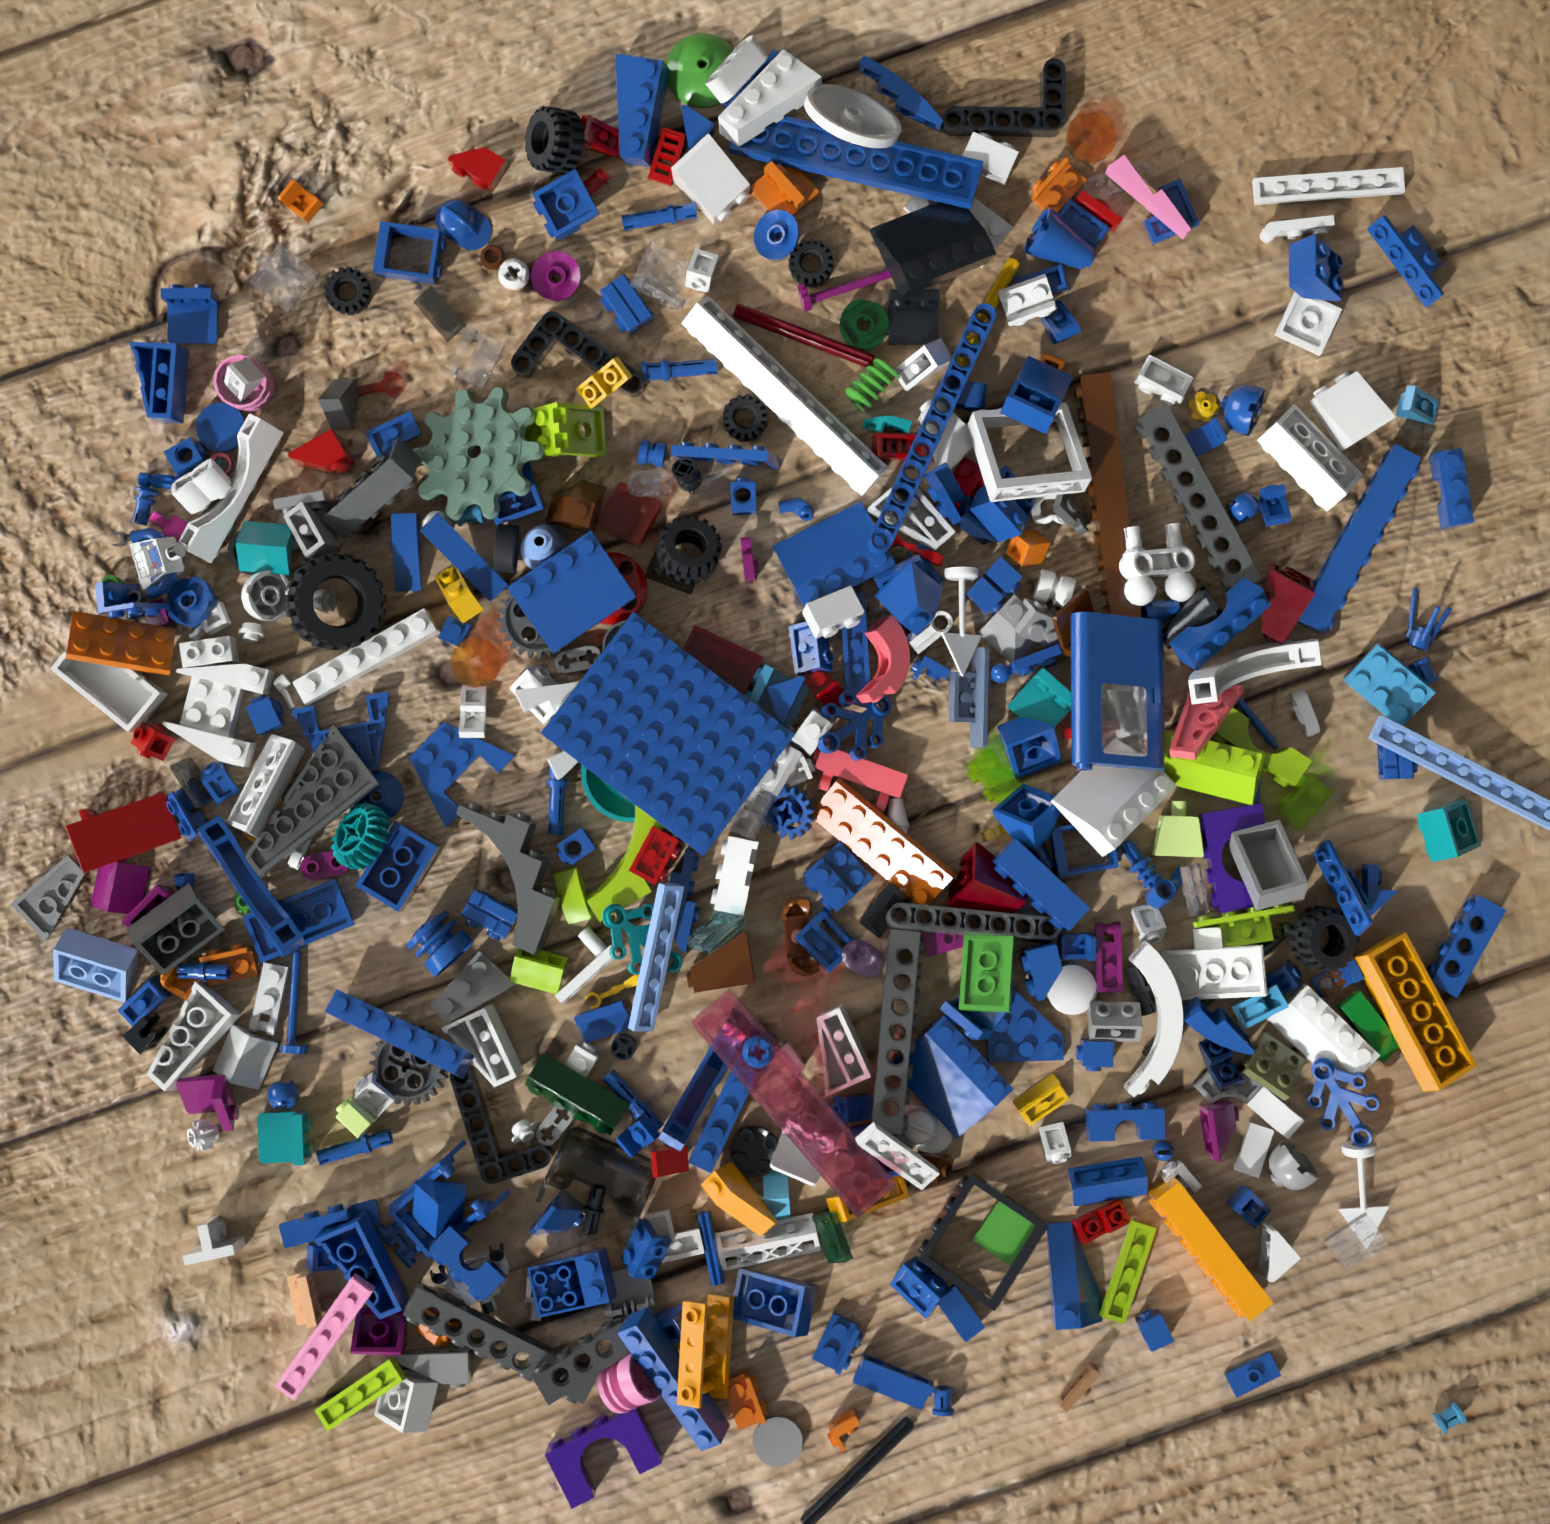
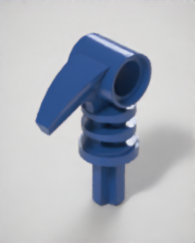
M1128 840L1122 844L1121 849L1132 864V867L1129 869L1130 872L1138 873L1137 880H1143L1144 882L1141 886L1143 888L1148 887L1149 889L1145 896L1147 903L1155 909L1164 907L1175 897L1176 892L1179 890L1183 882L1184 868L1178 866L1169 880L1163 879L1161 873L1156 874L1154 872L1157 867L1155 865L1150 866L1149 863L1152 861V858L1150 856L1145 858L1133 840Z

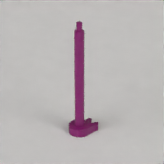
M885 270L812 295H808V290L803 283L797 285L799 299L804 312L812 310L813 303L891 278L889 271Z

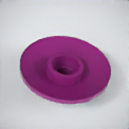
M551 251L543 254L535 261L531 270V282L535 291L541 297L550 301H562L571 297L578 289L581 280V273L577 262L570 255L560 251ZM554 275H560L561 280L559 282L552 281Z

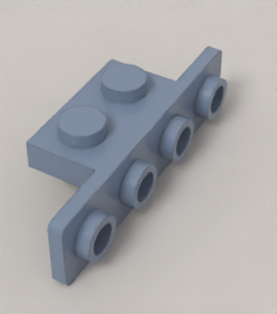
M988 647L976 648L971 658V672H965L962 677L959 672H950L949 722L970 723V748H986L989 739L988 715L990 709L988 705V691L990 689L989 665L991 659Z

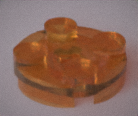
M1102 113L1079 114L1071 121L1067 129L1065 145L1075 159L1094 165L1104 160L1112 152L1116 143L1115 127L1112 121ZM1094 132L1097 142L1088 143L1084 134Z
M477 637L465 639L457 644L451 653L450 666L457 681L465 686H487L497 677L500 671V652L486 639ZM477 655L480 657L479 661L482 662V665L474 670L471 668L472 664L469 662V659L475 658Z

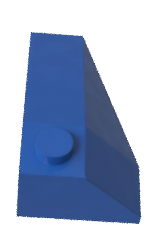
M1072 1222L1051 1223L1046 1231L1053 1326L1056 1330L1081 1329L1102 1322L1103 1317L1099 1315L1102 1307L1101 1294Z

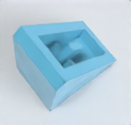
M772 1169L768 1174L763 1175L764 1204L776 1220L790 1218L788 1176Z

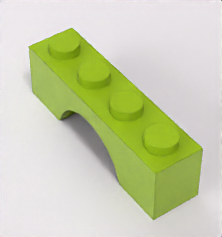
M1232 708L1211 738L1217 743H1226L1229 746L1262 753L1266 756L1262 773L1270 772L1275 776L1273 780L1283 787L1287 785L1296 786L1312 760L1292 747H1286L1274 754L1259 750L1249 737V718Z

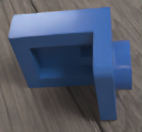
M1285 484L1268 485L1260 489L1258 502L1266 527L1291 522L1292 516L1285 498Z
M1087 932L1060 933L1058 935V953L1061 960H1096V954L1099 949L1096 936Z
M864 1093L833 1097L832 1111L835 1121L851 1123L871 1119L872 1094Z

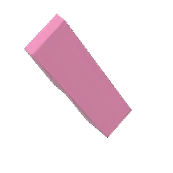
M1125 155L1107 167L1106 175L1180 238L1184 239L1189 235L1191 228L1164 191L1161 189L1153 195Z

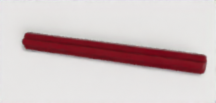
M737 304L734 310V317L863 367L872 366L875 356L868 352L742 304Z

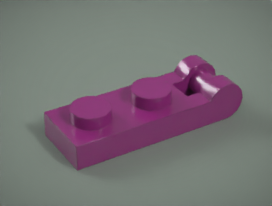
M1095 922L1094 934L1099 945L1098 953L1096 954L1097 993L1123 992L1121 922H1112V924ZM1104 934H1112L1113 941L1104 942Z

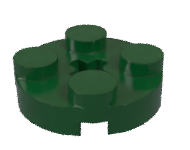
M865 299L853 301L842 312L839 321V331L842 339L849 346L862 351L871 350L878 347L888 333V315L884 308L874 301H865ZM860 319L870 321L869 330L858 329Z

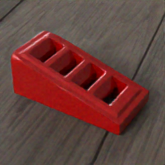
M663 127L648 174L649 180L672 186L673 176L671 167L682 157L687 142L685 134ZM668 139L677 142L678 146L666 142V140ZM663 149L676 152L675 156L664 153ZM660 158L673 162L672 166L659 162ZM659 168L670 172L669 176L657 173L656 169Z
M876 433L872 436V452L881 461L905 460L916 434ZM883 441H885V452H883ZM892 441H895V453H892ZM902 441H905L906 453H902ZM921 446L916 447V453L924 457L925 448Z

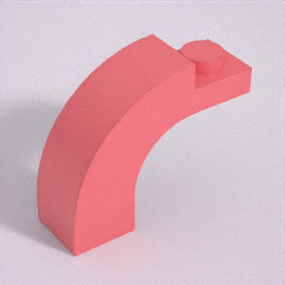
M893 615L880 617L864 633L877 651L879 664L874 678L856 695L861 703H876L884 695L896 693L906 679L910 664L909 644L904 630Z

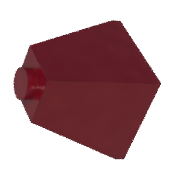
M1270 563L1267 571L1265 594L1271 606L1262 613L1261 632L1269 641H1279L1283 644L1315 595L1314 579L1294 568L1286 566L1284 570H1279V565Z
M975 842L960 860L959 865L962 868L957 875V880L952 879L948 893V907L1015 914L1020 908L1025 906L1028 895L1022 896L1013 888L1014 882L1008 876L1005 879L994 870L996 865L992 861L995 856L980 843Z

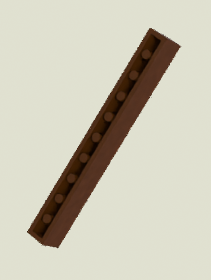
M1111 372L1081 375L1077 380L1078 383L1074 384L1075 397L1080 398L1081 408L1077 409L1078 421L1083 423L1084 432L1080 434L1082 448L1086 447L1087 457L1085 459L1092 477L1087 486V494L1093 500V506L1090 507V518L1096 524V531H1093L1094 546L1099 548V556H1096L1097 570L1102 572L1099 590L1101 596H1105L1106 604L1102 606V613L1142 618L1140 606L1131 604L1126 599L1124 587L1128 579L1121 574L1119 569V562L1125 551H1127L1124 528L1130 527Z

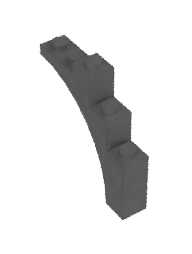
M473 801L459 805L456 815L473 823L485 833L499 849L510 869L516 888L518 904L517 927L512 945L534 955L542 952L562 896L555 893L556 890L546 885L540 887L550 859L543 856L544 853L542 851L529 848L538 822L531 819V815L523 811H517V813L507 814L506 816L498 811L488 812L483 809V805Z

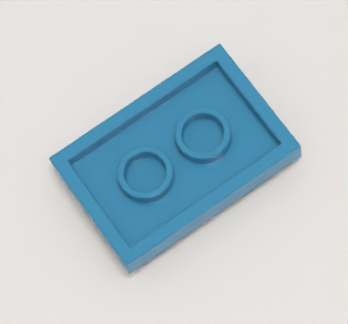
M1379 642L1343 679L1386 717L1402 726L1436 693L1433 687Z

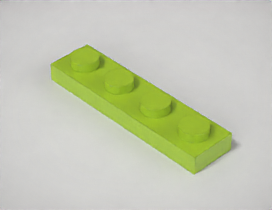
M1130 1220L1099 1313L1101 1317L1123 1324L1126 1323L1157 1229L1154 1226Z
M392 1357L315 1409V1412L328 1432L407 1379L396 1359Z

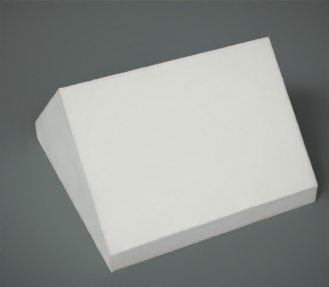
M233 1024L213 1071L218 1075H226L228 1082L231 1084L259 1090L279 1043Z
M1261 1222L1258 1272L1269 1282H1275L1301 1258L1277 1230L1267 1222Z

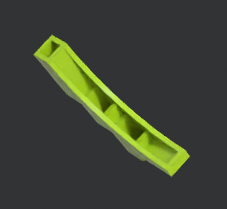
M636 805L633 833L625 855L612 874L600 886L586 895L587 902L599 922L603 921L602 913L608 905L619 904L625 908L652 892L649 881L628 870L651 827L654 826L661 830L664 826Z

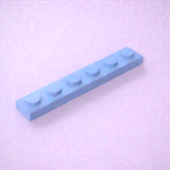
M658 884L628 1029L632 1031H654L684 886L680 884Z

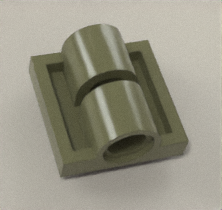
M1264 1032L1260 1035L1254 1046L1255 1053L1246 1055L1243 1061L1245 1066L1243 1073L1286 1101L1293 1092L1306 1059Z

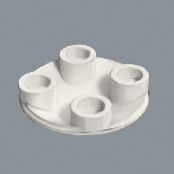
M1078 965L1063 966L1062 971L1047 994L1049 1001L1055 1009L1064 1014L1077 1015L1088 1010L1089 1002L1095 1001L1097 996L1096 981L1093 975L1087 969Z

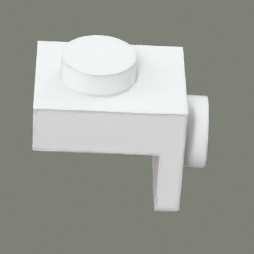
M804 755L800 756L784 785L789 784L792 787L813 778L811 773L815 772L810 757L805 759Z

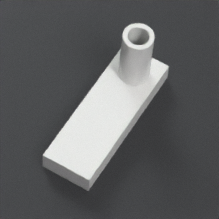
M589 926L578 937L597 958L555 995L561 1003H566L613 960L609 954L612 945L607 947ZM616 948L615 955L618 956L621 952Z

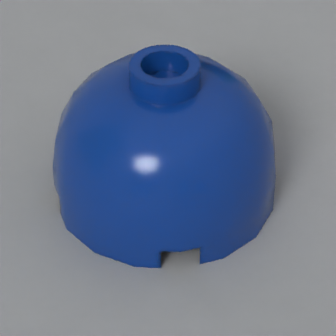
M1242 385L1233 389L1230 396H1224L1220 410L1224 411V421L1232 431L1246 436L1251 435L1257 422L1255 421L1256 416L1262 408L1265 395L1264 388Z

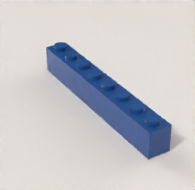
M1396 443L1388 447L1315 578V595L1297 623L1318 635L1324 633L1325 630L1328 632L1332 628L1336 620L1333 616L1337 609L1341 610L1348 599L1345 595L1349 587L1353 588L1358 582L1360 575L1357 573L1361 566H1366L1372 556L1370 550L1373 544L1377 545L1383 537V526L1386 522L1389 523L1396 513L1394 507L1397 501H1402L1409 489L1406 487L1407 483L1418 474L1421 468L1418 465L1421 457Z

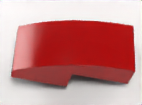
M1118 1199L1073 1219L1072 1223L1081 1243L1087 1244L1105 1233H1112L1129 1224L1130 1218L1122 1200Z

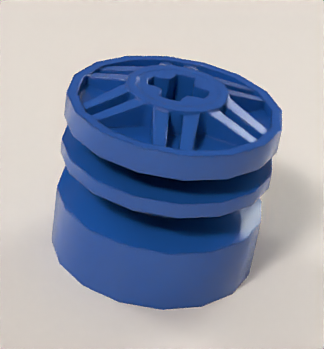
M446 910L431 917L422 924L406 944L409 950L414 949L419 944L422 946L415 953L417 958L427 952L429 953L430 957L426 960L424 966L434 977H437L474 943V940L464 929L454 935L450 932L456 924L455 920L450 921L444 926L443 923L450 916Z

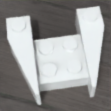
M248 664L177 669L176 673L192 676L180 724L163 721V725L218 761L251 768L257 744L233 738L245 690L269 695L275 671Z

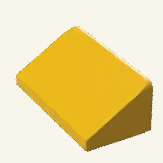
M1051 1074L1014 1099L1013 1104L1030 1127L1071 1098L1056 1076Z

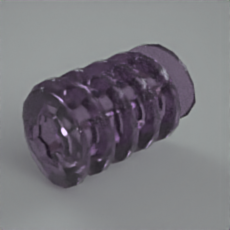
M864 940L850 941L842 951L843 963L860 976L871 979L879 976L884 970L885 958L883 954Z

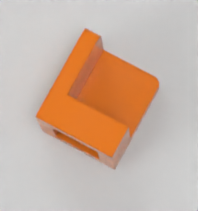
M1036 530L1023 531L1022 535L1011 538L1006 554L1021 567L1042 564L1051 542Z

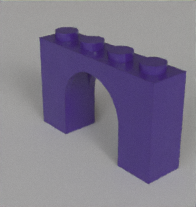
M1262 803L1198 814L1200 831L1203 838L1204 857L1202 858L1207 860L1208 869H1205L1207 883H1211L1213 891L1210 894L1212 908H1216V912L1224 913L1254 907L1244 881L1233 879L1225 871L1222 865L1221 854L1225 843L1231 838L1232 832L1266 823Z
M639 1407L626 1413H614L610 1416H607V1414L601 1415L593 1421L594 1424L586 1428L584 1425L577 1427L571 1431V1436L565 1439L558 1437L548 1443L549 1447H547L544 1455L571 1509L595 1497L596 1488L584 1466L582 1457L584 1449L591 1442L600 1438H611L620 1442L627 1449L639 1475L662 1463L663 1454Z

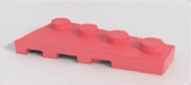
M1243 685L1229 687L1220 694L1216 702L1200 704L1191 703L1189 690L1169 749L1170 757L1196 760L1243 694Z

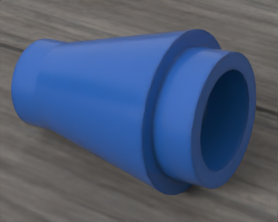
M1175 600L1151 601L1141 606L1142 618L1161 621L1180 611L1179 602Z

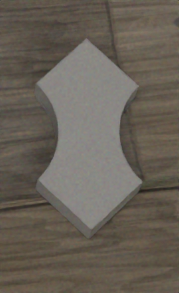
M1244 1069L1240 1071L1244 1078L1243 1084L1224 1092L1219 1091L1208 1070L1192 1084L1211 1104L1223 1097H1236L1247 1104L1263 1087L1243 1073Z

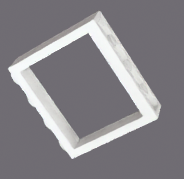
M1067 403L1060 404L1052 422H1057L1073 471L1001 479L986 428L1025 424L1000 413L1002 408L995 410L981 409L972 412L967 429L990 502L1085 492L1092 477Z

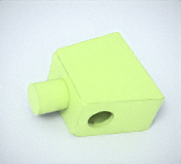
M1172 801L1171 816H1159L1152 855L1204 857L1199 818L1186 816L1187 801Z

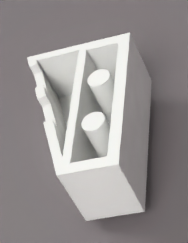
M892 488L869 506L867 512L878 518ZM917 489L899 531L935 552L955 534V531L921 491ZM895 492V497L898 501H907V496L904 492ZM886 514L884 516L888 524L897 523L896 517L893 514Z
M729 836L728 840H723L721 854L725 855L723 865L718 864L715 878L720 879L718 889L713 888L710 902L715 904L714 910L744 916L759 841Z
M494 1004L488 1005L441 1028L445 1034L448 1033L458 1044V1047L474 1055L473 1064L494 1087L514 1079L524 1072Z

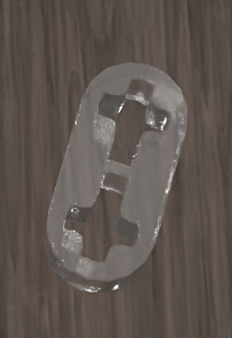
M665 470L635 471L629 476L627 488L634 496H666L674 490L675 477L671 472ZM661 479H665V483H668L667 487H662ZM636 480H640L641 484H643L641 488L635 484Z

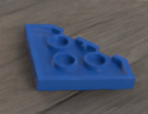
M1012 988L1015 1002L1011 1006V1013H1006L991 1037L987 1039L988 1062L1064 1060L1063 1035Z

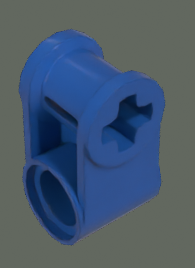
M954 380L946 381L949 388H958V384ZM966 382L955 408L967 411L984 409L987 385L979 382Z

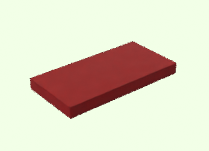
M164 792L65 826L83 874L181 840L174 817L167 808V799Z

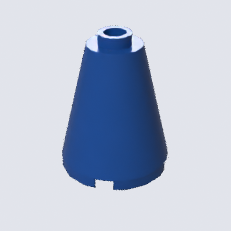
M1050 207L1048 210L1045 209L1038 217L1031 229L1033 231L1032 240L1027 238L1024 245V252L1028 255L1083 270L1085 267L1089 268L1096 257L1094 247Z

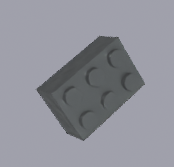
M188 883L126 930L137 949L164 975L225 929L217 914Z

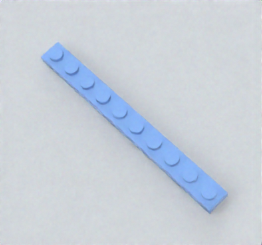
M1384 716L1377 717L1368 737L1369 740L1550 831V800Z

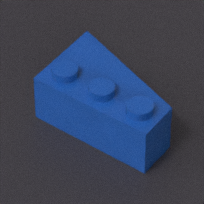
M129 342L131 350L134 351L136 372L139 373L142 385L140 389L147 418L159 423L184 424L189 349L176 343Z

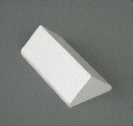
M271 734L226 824L257 838L261 831L263 832L269 824L306 750L293 740Z

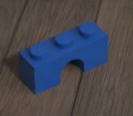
M1462 448L1440 451L1429 456L1432 480H1437L1441 491V501L1437 505L1440 529L1462 527L1474 523Z
M1121 1102L1117 1103V1107H1107L1106 1103H1094L1092 1108H1085L1086 1138L1090 1142L1115 1141L1116 1126L1124 1120H1130L1135 1123L1136 1136L1140 1140L1165 1139V1110L1163 1107L1157 1106V1102H1142V1106H1132V1103Z
M452 1224L430 1246L429 1250L433 1252L431 1257L438 1264H445L451 1270L449 1274L459 1283L463 1281L469 1287L467 1291L474 1299L485 1301L505 1281L508 1275L491 1259L487 1260L480 1268L474 1269L469 1267L464 1261L463 1254L466 1247L472 1241Z

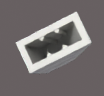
M931 399L927 400L919 409L922 412L918 418L920 424L931 404ZM944 402L936 403L940 411L948 410ZM952 412L933 454L936 467L947 463L950 470L973 449L967 425L954 412ZM933 424L926 425V430L929 433H938L936 426Z

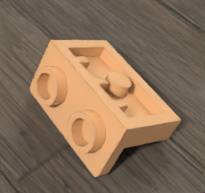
M306 1271L289 1275L287 1281L297 1325L306 1324L307 1328L317 1326L323 1318L313 1272Z

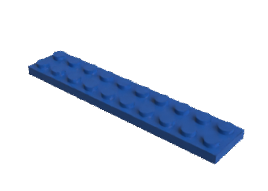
M784 116L777 123L769 124L763 132L740 147L732 142L729 145V154L768 163L772 161L774 164L967 209L972 208L984 162L898 141L893 146L887 148L864 147L829 133L815 122Z

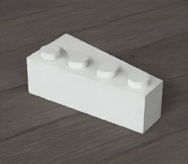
M783 49L718 116L719 133L740 147L763 132L769 124L779 122L784 118L785 114L794 108L797 110L804 106V101L810 88L822 85V76Z
M195 981L188 1000L184 1002L180 1009L181 1013L177 1021L168 1032L170 1034L166 1042L161 1046L146 1074L163 1091H175L177 1089V1079L187 1078L241 1016L236 1009L211 986H208L206 982Z

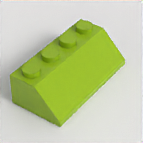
M1164 729V772L1178 787L1253 806L1266 756L1262 753L1208 741L1196 760L1170 757L1169 749L1175 732Z

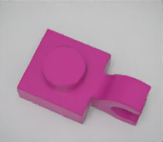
M153 511L149 518L150 521L164 528L163 533L165 537H174L176 542H178L188 524L176 515H173L172 519L169 520Z

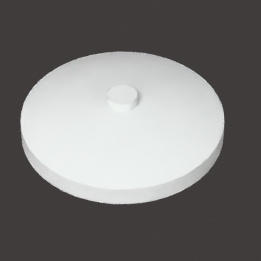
M831 84L816 85L810 88L804 101L805 110L814 122L829 133L853 144L870 148H887L897 142L901 133V124L898 118L886 106L866 94L847 87Z

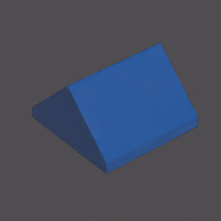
M415 1180L412 1218L435 1239L438 1238L450 1225L454 1224L456 1226L463 1220L466 1183Z

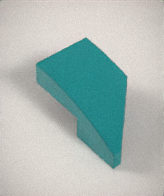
M879 416L864 420L862 428L874 433H882L884 426L908 434L912 421L895 416Z

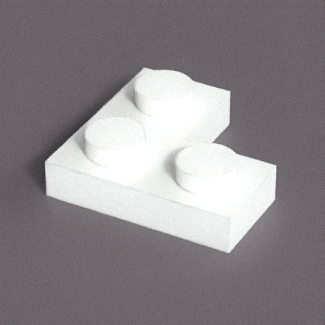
M670 1208L645 1213V1219L649 1220L658 1235H667L672 1239L662 1263L705 1253L700 1227L675 1232Z

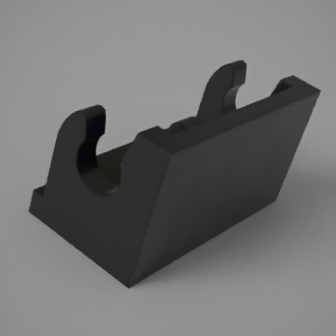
M888 883L858 922L875 936L881 938L889 927L885 919L886 912L894 904L908 903L911 899L891 883ZM893 911L894 919H896L901 911Z
M156 1012L142 1017L122 1037L141 1055L154 1050L157 1047L156 1043L166 1035L168 1028L161 1029L160 1033L154 1032L153 1026L161 1018Z

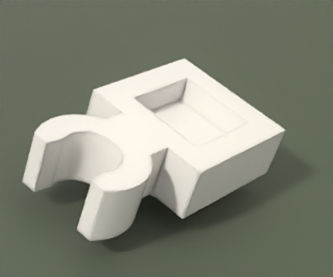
M218 600L217 605L213 608L208 618L196 627L193 633L189 634V638L196 641L201 639L205 633L212 636L231 625L224 603ZM185 626L190 630L194 629L190 626Z

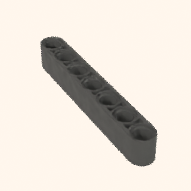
M910 903L894 904L886 912L885 916L886 922L891 928L955 935L1014 936L1015 940L1038 943H1047L1060 934V930L1049 921L1051 917ZM893 911H901L904 915V921H896L893 917ZM923 912L928 916V924H922L918 920V913ZM943 915L952 917L953 926L949 927L944 924ZM968 917H973L977 920V929H973L968 925ZM996 919L1002 923V931H996L993 928V920ZM1018 922H1023L1026 925L1027 932L1025 934L1018 931ZM1043 924L1051 928L1050 936L1042 932Z

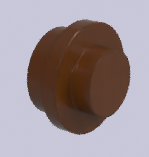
M488 245L480 254L481 263L486 269L497 270L505 261V253L497 245Z

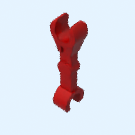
M898 533L890 547L901 546L913 554L921 555L922 558L936 566H941L943 562L941 554L922 550L917 545L904 542L899 539Z

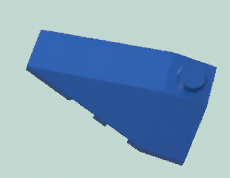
M562 1188L533 1224L529 1233L531 1235L568 1231L572 1225L577 1227L585 1217L582 1213L584 1205Z

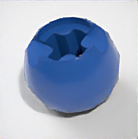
M1243 492L1227 505L1228 514L1235 522L1242 524L1259 511V502L1253 494Z
M764 1036L750 1037L742 1048L744 1061L754 1068L768 1066L775 1055V1048L772 1042ZM756 1045H759L760 1049H765L766 1051L762 1053V1058H757L756 1055L751 1054Z
M290 1080V1083L282 1084L278 1081L274 1082L268 1089L267 1098L274 1109L280 1106L291 1108L298 1102L300 1092L293 1081Z

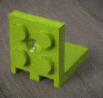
M555 402L533 408L536 412V419L526 429L525 437L528 441L540 442L545 447V453L539 460L558 455L607 456L603 406H595L590 409L588 405ZM581 425L585 428V436L581 433Z

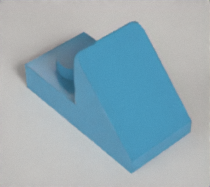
M1407 385L1406 392L1400 395L1396 415L1401 418L1434 425L1440 400L1417 386Z
M1277 984L1267 987V996L1248 997L1232 1006L1244 1030L1289 1007Z

